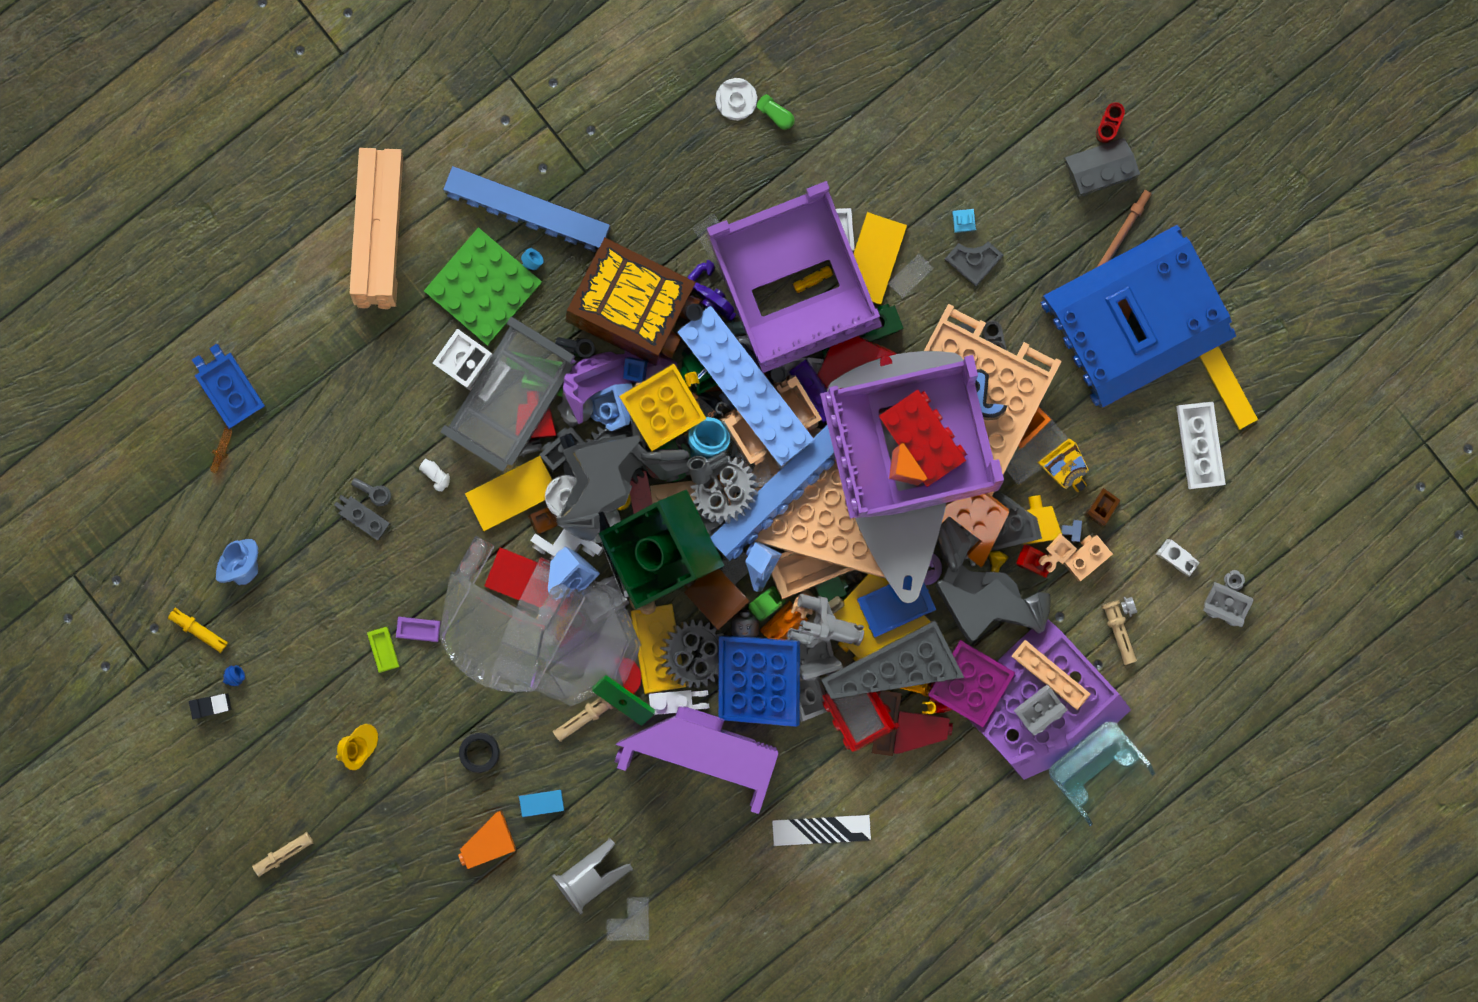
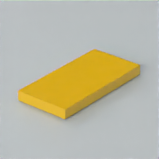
M867 212L854 251V257L872 302L881 305L907 225Z
M538 456L465 493L483 531H486L545 501V491L552 478L541 456Z
M673 605L656 606L655 611L648 615L643 614L640 610L631 611L645 694L686 687V682L682 686L678 684L679 679L676 681L671 680L673 674H666L669 667H662L666 659L660 658L661 655L665 654V651L661 650L660 647H666L667 645L663 639H670L667 632H675L673 628L676 625ZM681 654L677 657L679 665L682 664Z

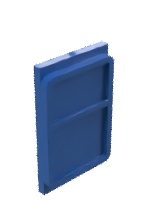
M910 575L904 577V590L911 591L913 579ZM924 582L918 598L912 603L903 602L890 584L857 599L874 638L936 610Z

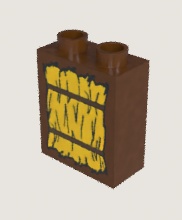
M604 237L567 309L566 322L656 366L661 355L673 358L682 339L674 330L680 318L688 322L691 321L685 316V308L689 304L699 305L701 299L692 296L695 281Z

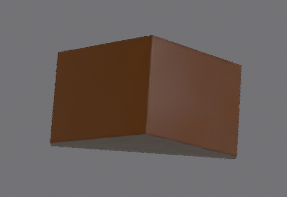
M1103 488L1084 515L1099 526H1105L1120 500Z

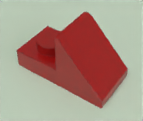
M1024 544L1016 562L1017 566L1047 578L1049 573L1046 568L1050 565V562H1046L1043 566L1039 563V559L1046 554Z

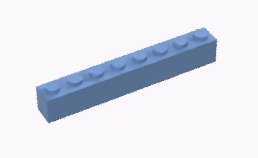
M454 166L451 168L443 189L445 193H448L447 197L459 201V198L467 200L466 204L478 208L480 205L487 208L486 211L498 216L501 213L507 215L506 219L518 223V220L523 221L528 228L537 230L538 227L546 230L545 234L556 238L557 235L566 237L565 241L574 245L577 242L585 245V249L596 252L599 249L604 237L607 238L611 228L609 224Z
M828 425L814 437L815 441L795 455L758 491L757 495L752 497L756 502L748 504L751 510L744 509L746 516L738 514V521L732 517L730 524L726 522L711 536L713 544L729 561L740 556L743 552L742 549L747 544L753 543L758 538L757 534L760 531L769 528L773 523V519L778 514H783L794 499L797 500L803 495L804 489L809 484L813 485L820 477L819 475L834 465L836 458Z

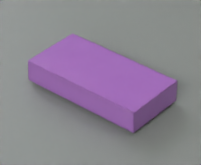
M398 617L396 638L438 642L441 621Z

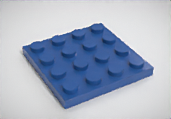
M719 636V717L725 721L799 726L800 641Z

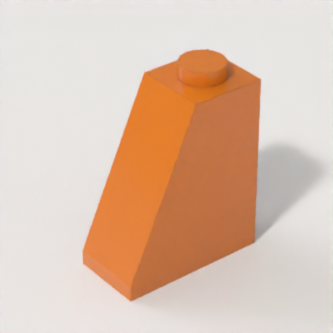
M502 810L496 812L460 849L461 853L458 855L462 866L466 865L467 869L517 850Z

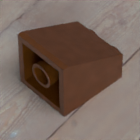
M720 569L684 586L687 589L684 593L718 630L749 602Z

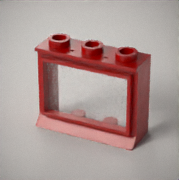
M880 691L831 699L828 693L822 695L824 699L822 702L828 713L831 712L834 718L832 720L838 731L841 730L844 736L842 739L848 750L851 749L852 752L858 751L900 727L898 723H894L889 714L891 710L887 704L884 705L879 696Z

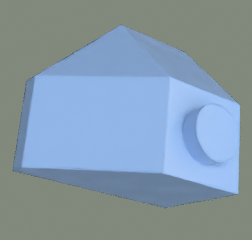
M632 383L616 384L590 397L593 402L591 418L596 422L606 425V428L610 431H615L629 425L630 415L619 396L633 388Z
M755 542V544L749 546L746 552L748 556L746 565L753 589L756 592L763 591L782 554L763 543Z
M564 547L557 552L550 563L548 592L560 599L568 596L569 591L577 589L579 592L586 589L600 573L576 551Z

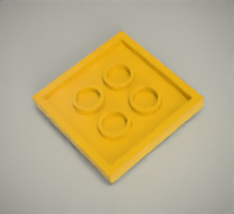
M675 364L668 366L619 396L650 451L657 449L706 419Z

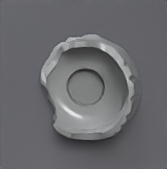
M563 392V399L558 405V410L563 420L569 426L574 427L578 425V422ZM591 398L583 404V421H587L592 415L593 402Z

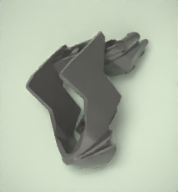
M626 434L577 444L564 449L562 453L575 475L576 481L561 513L556 517L557 525L577 538L586 541L594 540L600 532L598 513L612 512L626 504L632 485L629 483L636 469L642 467L654 479L671 482L679 479L678 475L680 474L690 475L687 466L689 461L688 452L676 449L645 451L638 444L640 441L639 435L627 437Z
M948 517L941 524L937 538L948 570L943 581H938L935 586L965 638L970 643L974 642L992 621L1024 626L1033 629L1037 634L1045 631L1051 607V594L1039 592L1026 599H1021L1017 584L1006 573H985L967 570L962 563L971 545L968 538L970 534L964 527L959 526L955 520Z

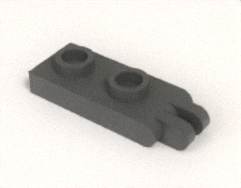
M340 495L339 499L345 502L344 506L338 502L334 504V506L340 509L339 514L379 541L391 523L350 496L347 499Z

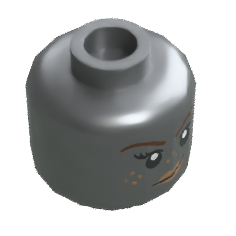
M740 610L739 614L732 617L733 636L755 638L759 635V621L750 610Z

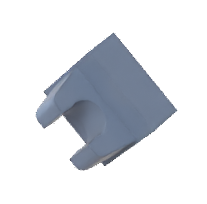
M1073 520L1072 526L1062 525L1061 533L1063 535H1071V542L1079 543L1082 521Z

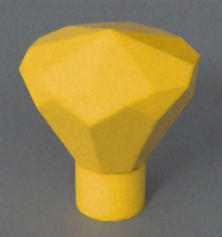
M991 551L989 553L992 565L991 572H999L1000 567L1008 560L1006 554L1000 551Z

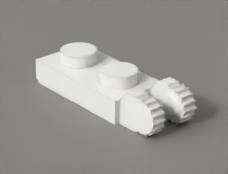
M708 690L649 694L650 706L655 709L654 715L677 713L679 705L692 709L709 708V703L692 705V696L704 697L708 695Z

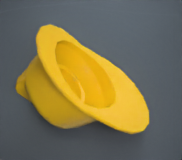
M363 724L356 728L350 736L343 737L337 746L336 759L342 761L349 770L359 769L377 746L378 733L376 728L370 724Z

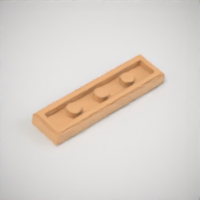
M1026 640L1012 654L1011 657L1044 684L1048 685L1076 710L1091 695V693Z

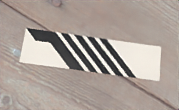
M869 815L774 820V846L871 840Z

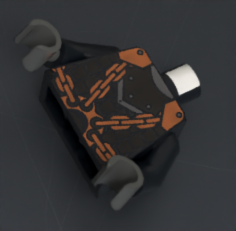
M691 392L705 417L715 418L718 414L721 417H725L722 413L723 409L728 408L731 410L725 402H721L713 395L703 392L697 396L696 393ZM689 430L674 438L679 450H682L681 444L687 443L689 445Z

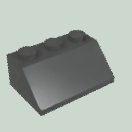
M1124 138L1064 158L1077 197L1135 179L1140 175L1135 157Z

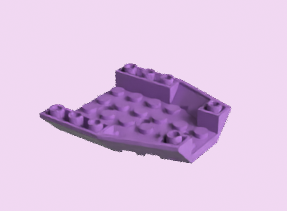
M1048 619L1045 631L1037 634L1031 629L997 661L1015 672L984 727L971 720L969 721L1025 780L1085 753L1131 709L1120 694L1063 632ZM1024 640L1035 647L1067 675H1070L1073 671L1078 672L1081 676L1078 684L1091 693L1078 710L1055 693L1067 711L1060 719L1054 720L1043 732L1035 736L1030 733L1014 712L1018 706L1046 686V684L1011 657ZM1008 730H1017V740L1009 741L1007 739Z

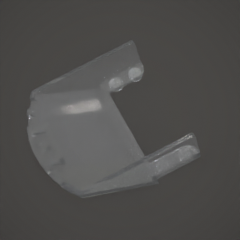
M475 536L456 572H450L439 632L440 640L453 663L474 681L491 689L510 693L535 691L586 597L564 585H556L550 589L549 596L544 605L539 609V614L535 619L474 584L494 549L493 544Z

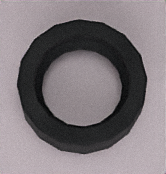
M486 733L471 734L460 745V761L471 772L483 773L489 771L499 760L500 749L498 743L492 736ZM474 741H485L491 747V758L484 765H475L468 759L467 749Z

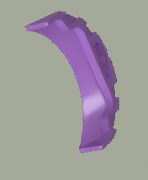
M625 351V354L617 355L612 352H605L593 355L588 359H583L572 366V371L564 377L563 391L578 424L583 422V404L592 395L616 384L638 383L637 381L623 379L625 358L627 357L641 358ZM661 355L656 366L649 362L647 363L646 379L672 364H675L677 367V363L667 356Z

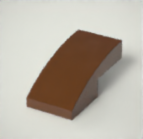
M548 507L528 516L537 535L558 526L556 522L557 516Z

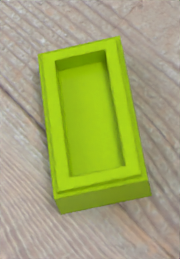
M388 626L367 632L378 672L381 673L400 667Z

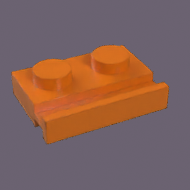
M789 601L760 631L768 639L787 640L789 629L798 630L799 626H802L800 622L802 620L807 622L808 618H800L802 614L797 611L791 613L793 604Z

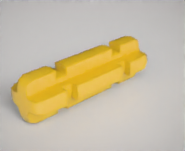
M825 266L820 269L821 271H816L804 277L802 281L794 282L793 287L795 291L800 293L806 287L810 288L823 281L824 278L831 277L833 275L831 268Z

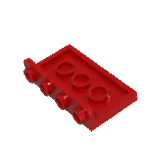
M917 389L879 415L897 444H905L928 478L923 481L926 487H928L966 461L965 456L968 454L961 444L956 446L952 440L955 435L949 426L943 427L940 422L943 418L937 409L932 410L928 403L931 400L926 392L920 393Z

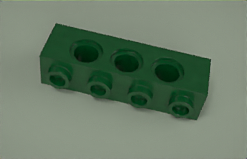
M889 304L878 307L879 318L884 321V327L881 329L876 328L859 337L874 342L903 331L904 328L895 305L890 307ZM830 347L821 350L824 359Z

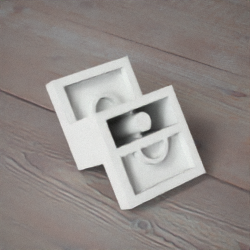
M457 329L433 364L471 391L493 354ZM500 360L478 397L488 402L511 368Z
M563 529L553 545L537 534L530 540L534 543L532 547L542 554H545L546 551L552 555L551 560L564 547L577 552L581 545H584L582 550L592 557L595 553L600 556L604 550L593 541L577 538L565 529Z

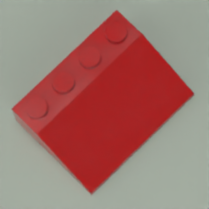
M856 336L831 346L817 375L828 389L832 381L868 362L880 359V366L892 364V359L889 356L896 355L897 353Z

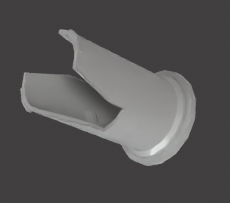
M610 838L561 876L552 875L562 894L579 915L583 914V906L628 872L633 871L632 866L626 864L603 874L601 877L596 872L594 867L604 859L615 845Z

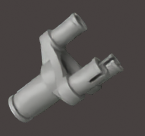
M802 593L799 595L798 607L815 610V618L813 623L802 620L800 622L802 626H799V630L790 628L787 640L800 641V644H804L808 648H814L819 642H828L830 639L848 644L854 643L857 646L861 644L864 636L863 625L857 626L856 623L835 619L828 599L819 596L816 598Z

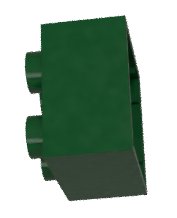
M687 489L659 500L598 533L635 609L663 598L724 566Z

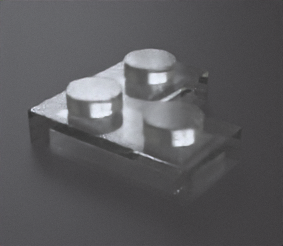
M627 897L628 918L606 919L607 941L649 940V897Z

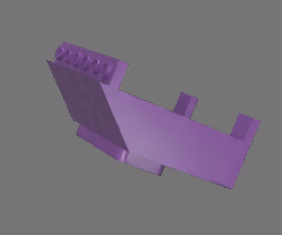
M827 181L807 188L805 195L731 224H728L726 220L707 228L708 240L746 336L763 373L882 326L879 320V312L873 305L829 194ZM824 261H830L839 283L838 288L764 317L761 316L752 293L753 289Z
M973 355L965 356L963 361L842 389H838V386L829 387L828 392L820 393L850 519L895 515L1000 489L1004 477L999 459L993 460L975 387L978 373ZM918 389L920 393L926 392L931 400L928 403L932 410H938L943 418L940 421L944 428L949 426L955 435L952 440L956 446L961 444L968 455L965 456L966 461L930 486L926 487V485L898 491L895 480L889 479L891 461L878 410L894 406Z
M679 705L675 716L624 738L615 744L622 746L618 750L615 762L618 763V769L626 771L630 766L634 751L755 789L750 806H752L751 812L759 814L776 763L778 751L772 745L760 744L759 741L756 742L754 739L723 730L724 719Z

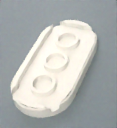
M570 475L559 476L553 479L547 486L545 501L549 510L554 515L558 516L561 513L574 486L576 477ZM617 509L612 512H604L610 527L620 522V515ZM599 534L592 540L594 543L602 542Z

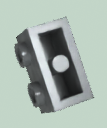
M565 427L556 435L558 439L553 443L548 442L541 448L542 453L540 456L554 472L566 461L562 453L564 448L560 441L561 436L571 434L575 445L585 443L572 427L569 429Z

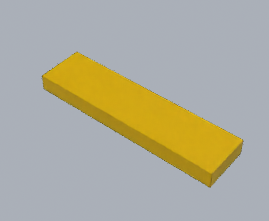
M1219 346L1199 356L1238 430L1257 421V416Z

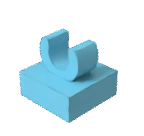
M974 209L952 211L954 233L976 230Z

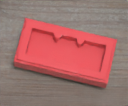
M643 471L645 474L644 478L637 476V484L630 481V485H632L630 497L634 514L652 505L646 471Z

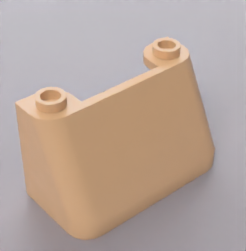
M788 375L783 382L773 384L774 388L808 431L819 425L818 421L822 420L796 376ZM736 408L725 414V417L719 419L749 464L754 463L756 465L765 460L764 455L768 449L759 437L755 436L753 429Z

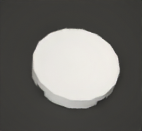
M733 78L726 80L716 92L715 101L717 109L724 117L738 121L747 118L753 113L757 104V95L754 87L748 81Z

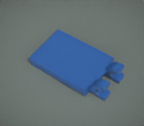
M215 344L209 348L215 356V360L206 365L201 355H198L192 361L199 370V373L195 375L196 379L230 429L265 407L233 355L229 353L225 356L219 344Z

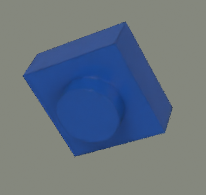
M632 357L625 358L623 379L637 382L645 381L648 361Z

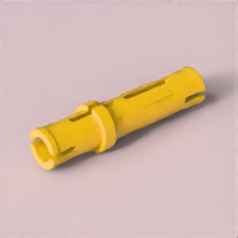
M176 607L168 616V619L182 627L184 632L193 634L220 654L228 644L227 641L196 622L194 617L190 618Z

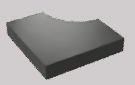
M989 241L977 248L965 247L958 243L944 260L976 287L1004 255Z

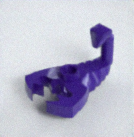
M707 260L706 263L698 264L687 278L695 281L706 270L707 275L710 276L715 271V264L710 260ZM695 283L694 292L704 299L701 304L706 309L712 306L715 311L730 322L737 316L734 313V307L724 299L726 296L717 288L713 291L704 285Z

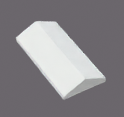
M1206 402L1176 406L1188 488L1199 489L1226 485L1214 403Z

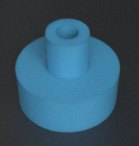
M529 248L521 256L522 265L528 270H537L543 264L542 255L535 249Z

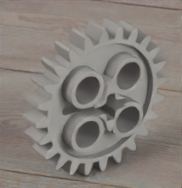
M727 456L729 461L713 469V474L708 482L691 486L696 491L690 494V496L695 499L693 503L697 507L698 513H702L701 516L705 519L708 518L712 523L716 520L719 524H722L724 519L730 524L732 517L738 521V514L746 516L744 509L751 510L748 504L756 502L752 495L758 494L753 489L759 486L756 481H753L757 477L752 473L753 470L744 461L740 462L737 457L732 461V458ZM731 473H734V474H733V477H732L731 479L727 480V477H728ZM719 474L721 482L726 486L725 488L722 487V484L718 480L717 476ZM715 482L714 486L708 489L709 485ZM724 490H725V492H726L728 498H729L730 501H731V505H730V506H729V502H728L727 497L723 494V493H724ZM738 491H741V492H740V495H739L738 497L734 498V495H735ZM722 500L721 504L715 507L716 503Z

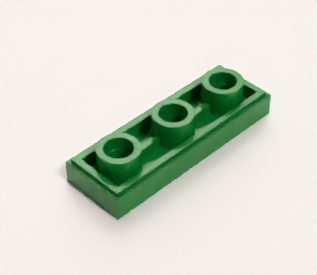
M607 675L601 678L592 688V692L641 726L655 714L654 708Z

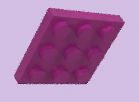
M960 640L952 654L964 678L935 682L928 695L979 726L984 727L1015 672Z

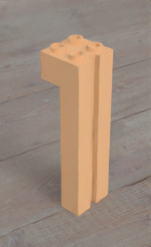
M359 148L350 296L354 305H357L359 308H369L371 304L378 305L380 309L396 307L398 284L396 279V262L403 168L401 149L376 150V148Z
M786 551L782 553L771 576L781 600H784L827 580L854 571V569Z

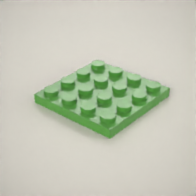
M478 227L427 286L424 292L488 346L506 326L509 318L519 311L542 284V281Z

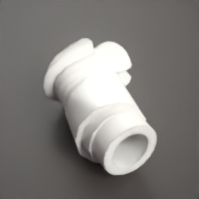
M425 459L421 463L419 470L423 471L432 481H435L434 488L437 491H443L450 483L449 474H445L440 470V467L434 461Z

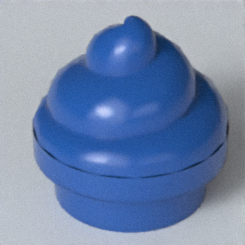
M238 665L226 668L223 683L230 686L242 684V681L245 679L242 668Z

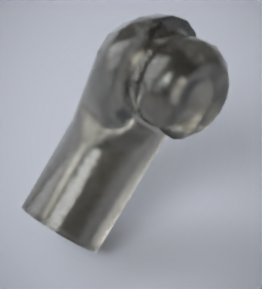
M857 570L845 574L848 581L857 585L867 576L866 573Z

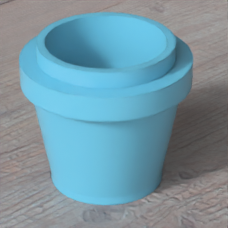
M706 417L704 421L689 429L688 443L690 445L691 457L702 456L709 459L727 450L730 443V433L720 420Z

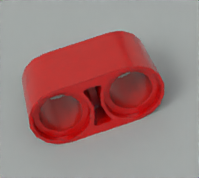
M1117 102L1111 103L1104 111L1096 130V138L1101 143H1109L1116 136L1125 114L1122 104ZM1117 109L1120 114L1119 117H1111L1109 110ZM1101 129H1110L1112 135L1110 137H1104L1101 133Z

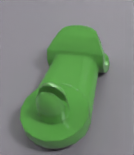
M767 94L760 98L757 108L763 114L766 113L780 129L787 130L793 126L795 118L791 112L775 103Z

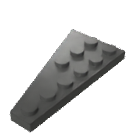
M934 620L821 680L830 698L834 699L964 678Z

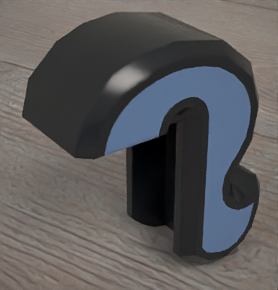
M977 369L978 377L975 387L983 419H998L1005 414L1008 405L986 403L989 374L982 369Z

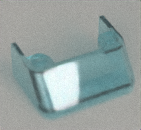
M1114 722L1103 723L1055 762L1049 770L1052 781L1089 827L1093 823L1081 808L1087 803L1089 798L1088 792L1083 785L1114 759L1123 767L1133 766L1140 761L1152 776L1155 774L1151 763Z

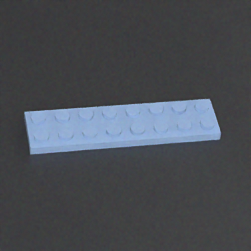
M712 306L703 311V315L699 320L690 321L678 331L685 343L780 466L784 465L815 441Z

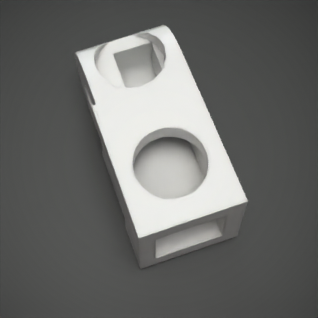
M1167 539L1156 553L1160 558L1166 560L1189 577L1199 565V562L1190 553L1170 539Z

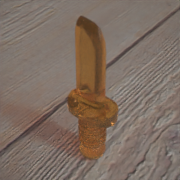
M225 426L217 450L213 449L212 451L215 454L212 466L210 467L212 473L218 471V467H220L223 459L222 457L227 458L228 456L225 451L232 430Z

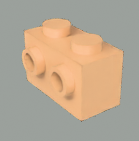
M1088 535L1080 542L1082 546L1063 563L1078 582L1082 581L1113 555L1097 535L1093 537Z

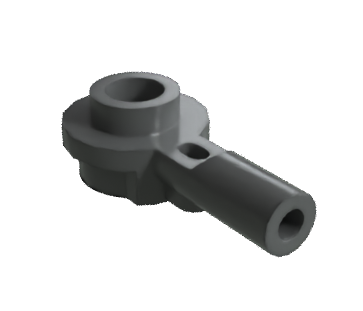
M354 478L351 483L352 486L369 494L372 503L377 506H385L391 500V492L386 486L372 487L357 478Z

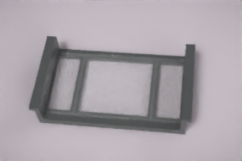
M510 317L506 323L510 325L508 331L450 426L444 425L441 430L442 434L505 472L506 468L512 470L562 388L565 375L569 374L572 371V366L577 363L574 360L575 356L513 317Z

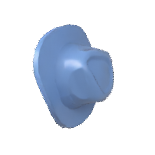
M253 539L236 540L228 544L218 562L216 580L220 583L234 581L238 585H245L251 582L258 574V563L256 561L258 556L257 543Z

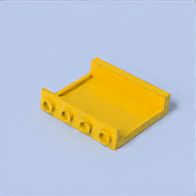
M868 574L843 601L844 607L833 614L835 619L856 623L857 626H864V636L859 646L854 645V643H838L846 653L850 650L855 655L854 661L931 622L923 615L874 638L857 599L889 585V582L885 578Z

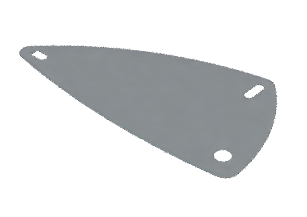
M942 351L896 354L889 356L892 359V364L880 366V359H877L843 374L830 383L827 392L829 387L847 388L961 362L963 358L957 353ZM891 407L879 409V415H881ZM881 420L890 461H892L893 450L899 445ZM895 480L898 491L925 485L924 482L919 485H913ZM946 503L895 515L855 518L879 568L898 597L905 603H912L919 596L937 542ZM910 575L913 579L911 591L903 589L904 577Z

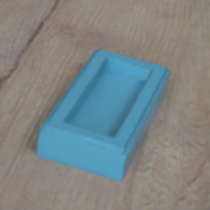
M561 790L519 796L522 817L564 811Z

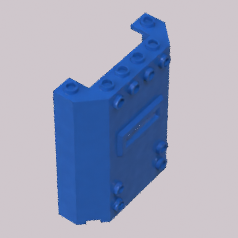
M1178 225L1041 297L1043 301L1040 303L1045 313L1049 312L1050 315H1054L1053 322L1056 328L1064 333L1063 341L1068 349L1071 348L1075 354L1073 356L1075 364L1078 368L1082 367L1085 373L1083 375L1085 383L1088 387L1092 386L1093 388L1091 389L1092 394L1090 398L1095 406L1098 405L1100 408H1103L1236 337L1234 329L1229 324L1232 321L1193 245L1187 237L1183 238ZM1125 298L1147 338L1141 342H1138L1117 303Z

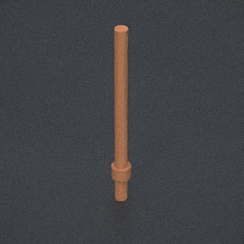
M1144 190L1137 203L1132 205L1131 213L1098 266L1113 258L1135 220L1145 210L1144 206L1152 195L1149 191Z

